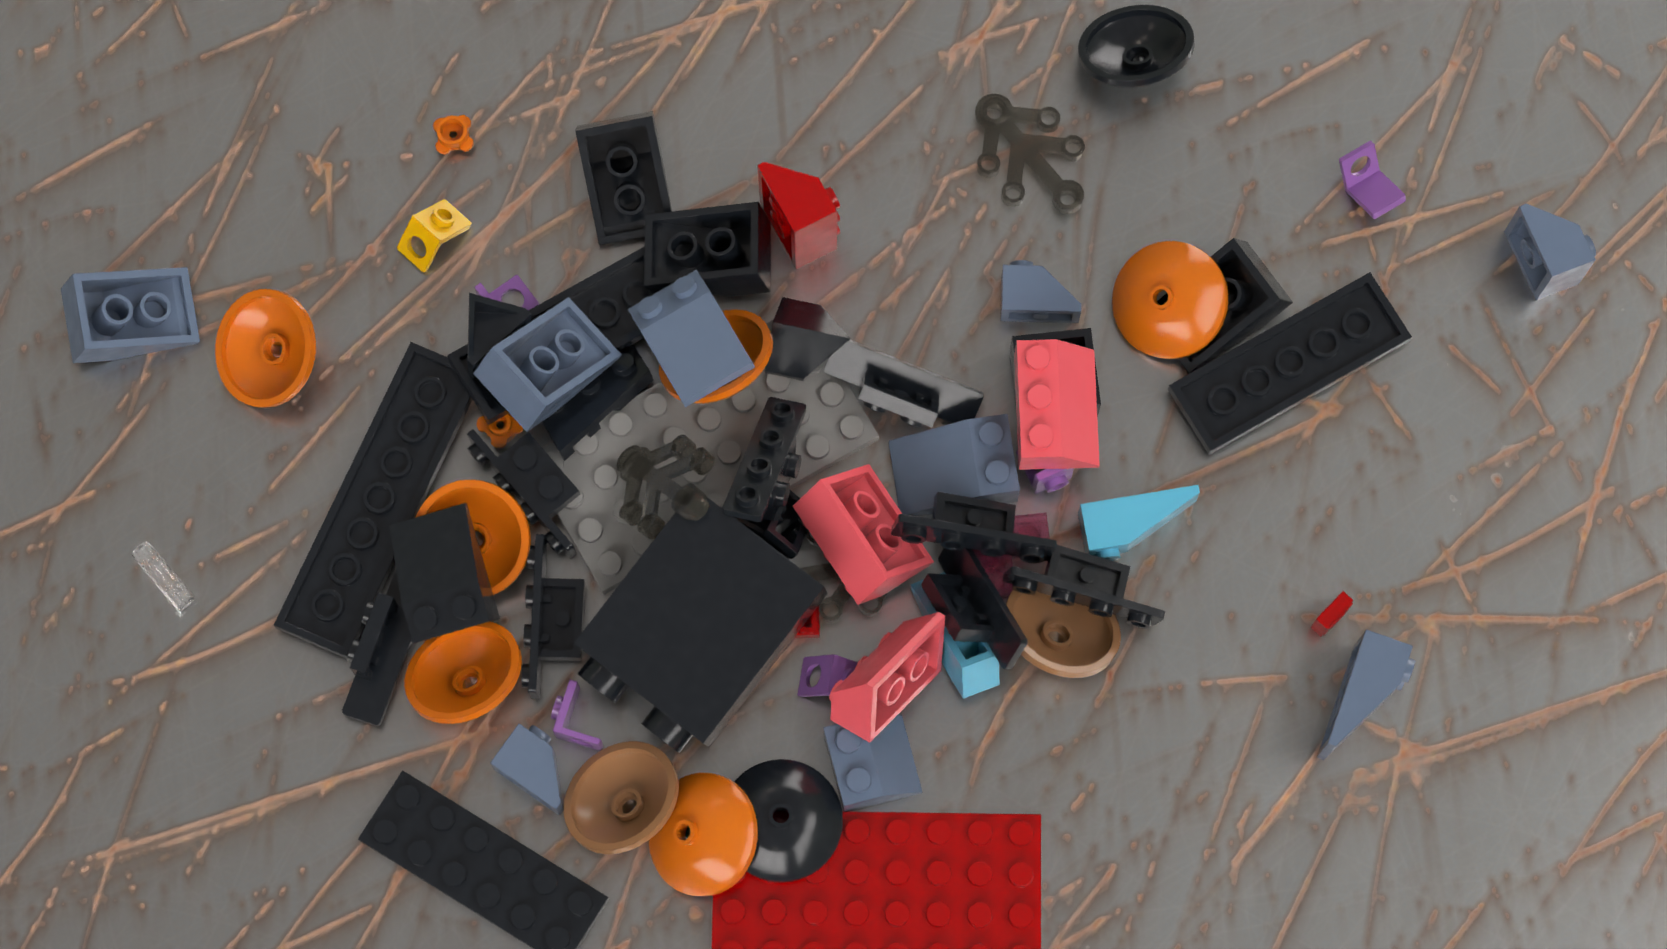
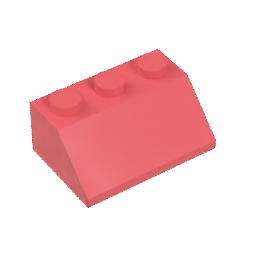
M1058 339L1017 340L1014 352L1019 470L1099 468L1094 350Z
M869 464L820 479L793 505L803 525L809 530L823 551L824 557L832 565L844 583L847 592L854 598L857 605L885 595L934 563V560L922 543H908L903 541L901 537L891 535L892 526L898 515L902 514V512Z
M936 612L907 620L892 633L888 632L885 634L878 647L869 656H863L858 661L854 671L845 680H839L833 686L829 695V700L831 701L830 720L870 743L941 672L945 615Z

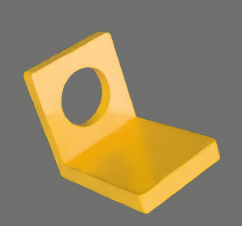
M443 199L412 215L397 245V250L424 273L429 269L441 244L468 230L472 223L446 199ZM413 236L419 237L424 242L426 247L425 256H419L414 252L411 246Z

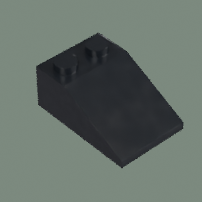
M653 111L578 125L575 132L599 245L645 237L646 214L672 212Z
M749 202L646 214L644 287L646 289L662 290L677 279L697 270L712 295L741 296L771 292V221L760 203Z
M1233 238L1211 256L1221 269L1226 280L1228 309L1221 329L1208 345L1190 356L1178 358L1188 373H1192L1249 337L1293 303L1246 241ZM1166 293L1157 302L1160 305L1165 304L1168 300V294Z
M467 503L389 525L401 604L413 643L423 642L500 619Z

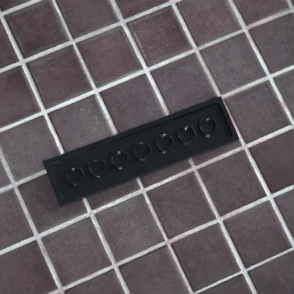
M410 342L274 623L276 629L347 659L353 641L359 639L365 626L362 624L364 610L368 602H375L378 592L381 593L395 563L389 525L416 517L473 400L449 363L448 357Z

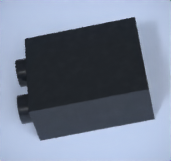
M694 488L574 642L575 645L591 656L577 674L614 703H617L628 687H631L648 700L654 707L641 724L678 753H681L693 736L710 747L828 593L822 584L736 518L724 515L723 509Z

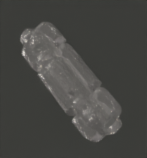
M143 542L133 550V558L142 568L145 567L144 571L165 596L169 595V601L177 610L182 611L195 600L194 595L185 584L181 585L182 581L161 556L158 557L159 553L149 542Z

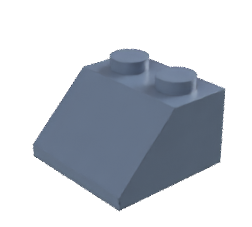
M1529 204L1518 207L1504 231L1536 301L1579 285L1596 260L1594 243L1588 235L1583 234L1580 225Z
M902 714L897 715L870 743L838 724L823 727L824 739L843 811L852 812L923 793Z

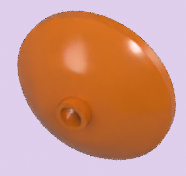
M1180 241L1157 242L1136 252L1121 268L1113 288V315L1124 338L1142 353L1162 359H1178L1190 356L1208 345L1223 325L1228 309L1226 280L1217 263L1200 248ZM1161 291H1166L1168 300L1165 304L1160 305L1157 302V296Z
M258 289L244 294L230 306L217 332L215 357L221 380L236 399L253 407H276L288 402L297 395L311 374L316 354L315 332L307 311L297 299L283 291Z
M722 310L755 368L694 403H713L730 398L751 385L762 373L772 354L773 338L771 331L761 317L746 310ZM659 364V376L665 389L674 398L680 400Z
M471 479L459 480L444 485L424 501L416 517L467 503L475 532H480L484 538L482 545L479 547L494 596L508 588L518 578L526 565L531 545L530 527L526 515L520 504L510 493L493 483Z
M494 622L484 623L426 640L415 652L407 667L404 680L406 696L415 711L432 722L456 724L476 719L498 706L515 686L522 666V655L519 645L506 628Z
M693 773L678 780L679 792L674 810L662 829L648 840L649 849L655 868L663 880L672 888L692 896H713L731 888L749 868L758 840L757 819L747 794L734 781L719 774ZM689 826L690 836L686 839V829Z

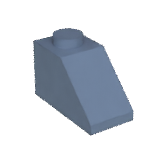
M1027 260L1012 261L1010 265H1003L1001 274L1000 322L1079 323L1081 303L1043 266L1033 265V262Z
M518 724L490 764L496 772L557 815H560L564 810L556 755L552 746L548 744L552 738L534 725L528 730L521 724Z

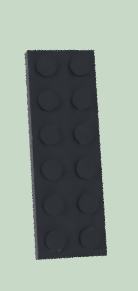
M645 246L528 310L532 314L531 321L569 297L619 352L643 339L644 337L628 309L638 304L642 299L660 291L644 287ZM468 344L448 354V361L489 425L509 414V412L477 377L472 378L468 374Z
M1371 272L1170 384L1168 391L1208 455H1211L1410 342L1412 336Z
M403 770L358 838L363 844L532 949H579L609 901V897Z

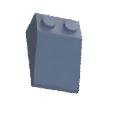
M187 267L72 274L61 287L73 363L113 361L195 345L200 342Z
M697 270L677 279L671 285L652 296L642 299L638 304L628 309L685 408L755 368Z
M568 297L493 346L473 374L522 428L528 432L554 414L617 361L622 354Z
M1008 414L967 419L888 441L897 503L902 514L911 516L933 514L934 497L937 492L1001 503L1018 502L1020 487Z
M1367 629L1364 631L1353 647L1317 758L1325 760L1396 689L1401 691L1404 683H1408L1416 660L1409 658L1413 648L1412 645Z

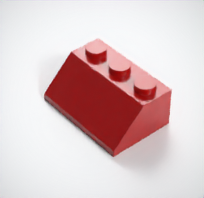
M767 162L758 164L760 205L770 219L771 226L795 269L797 270L837 250V235L840 234L837 224L840 221V216L837 209L840 208V203L831 187L825 189L819 177Z

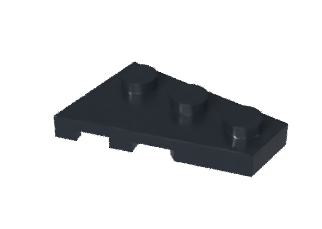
M635 346L620 352L622 355L617 361L554 414L541 422L564 461L575 452L573 446L585 435L591 438L601 429L599 423L612 411H620L654 380Z

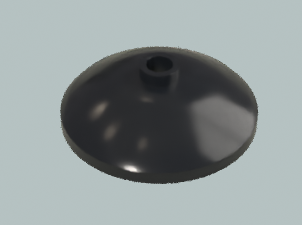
M1155 5L1127 6L1110 11L1094 20L1080 37L1078 53L1082 67L1093 78L1116 87H1145L1168 79L1187 64L1194 51V33L1190 23L1182 15L1171 9Z
M777 759L765 761L749 768L734 781L750 799L758 826L755 854L746 872L762 880L784 883L806 878L821 869L828 862L841 838L843 814L835 789L819 771L798 761ZM783 809L788 812L789 818L786 822L777 823L773 819V814L777 810Z

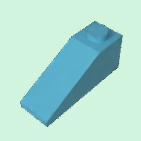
M1199 485L1080 504L1078 519L1085 553L1111 561L1120 559V554L1128 552L1193 505L1200 494Z
M921 580L911 584V591L922 616L936 613L937 611L932 606L931 601L921 586L923 582ZM945 627L942 663L962 698L964 699L1000 685L999 662L988 643L954 641Z

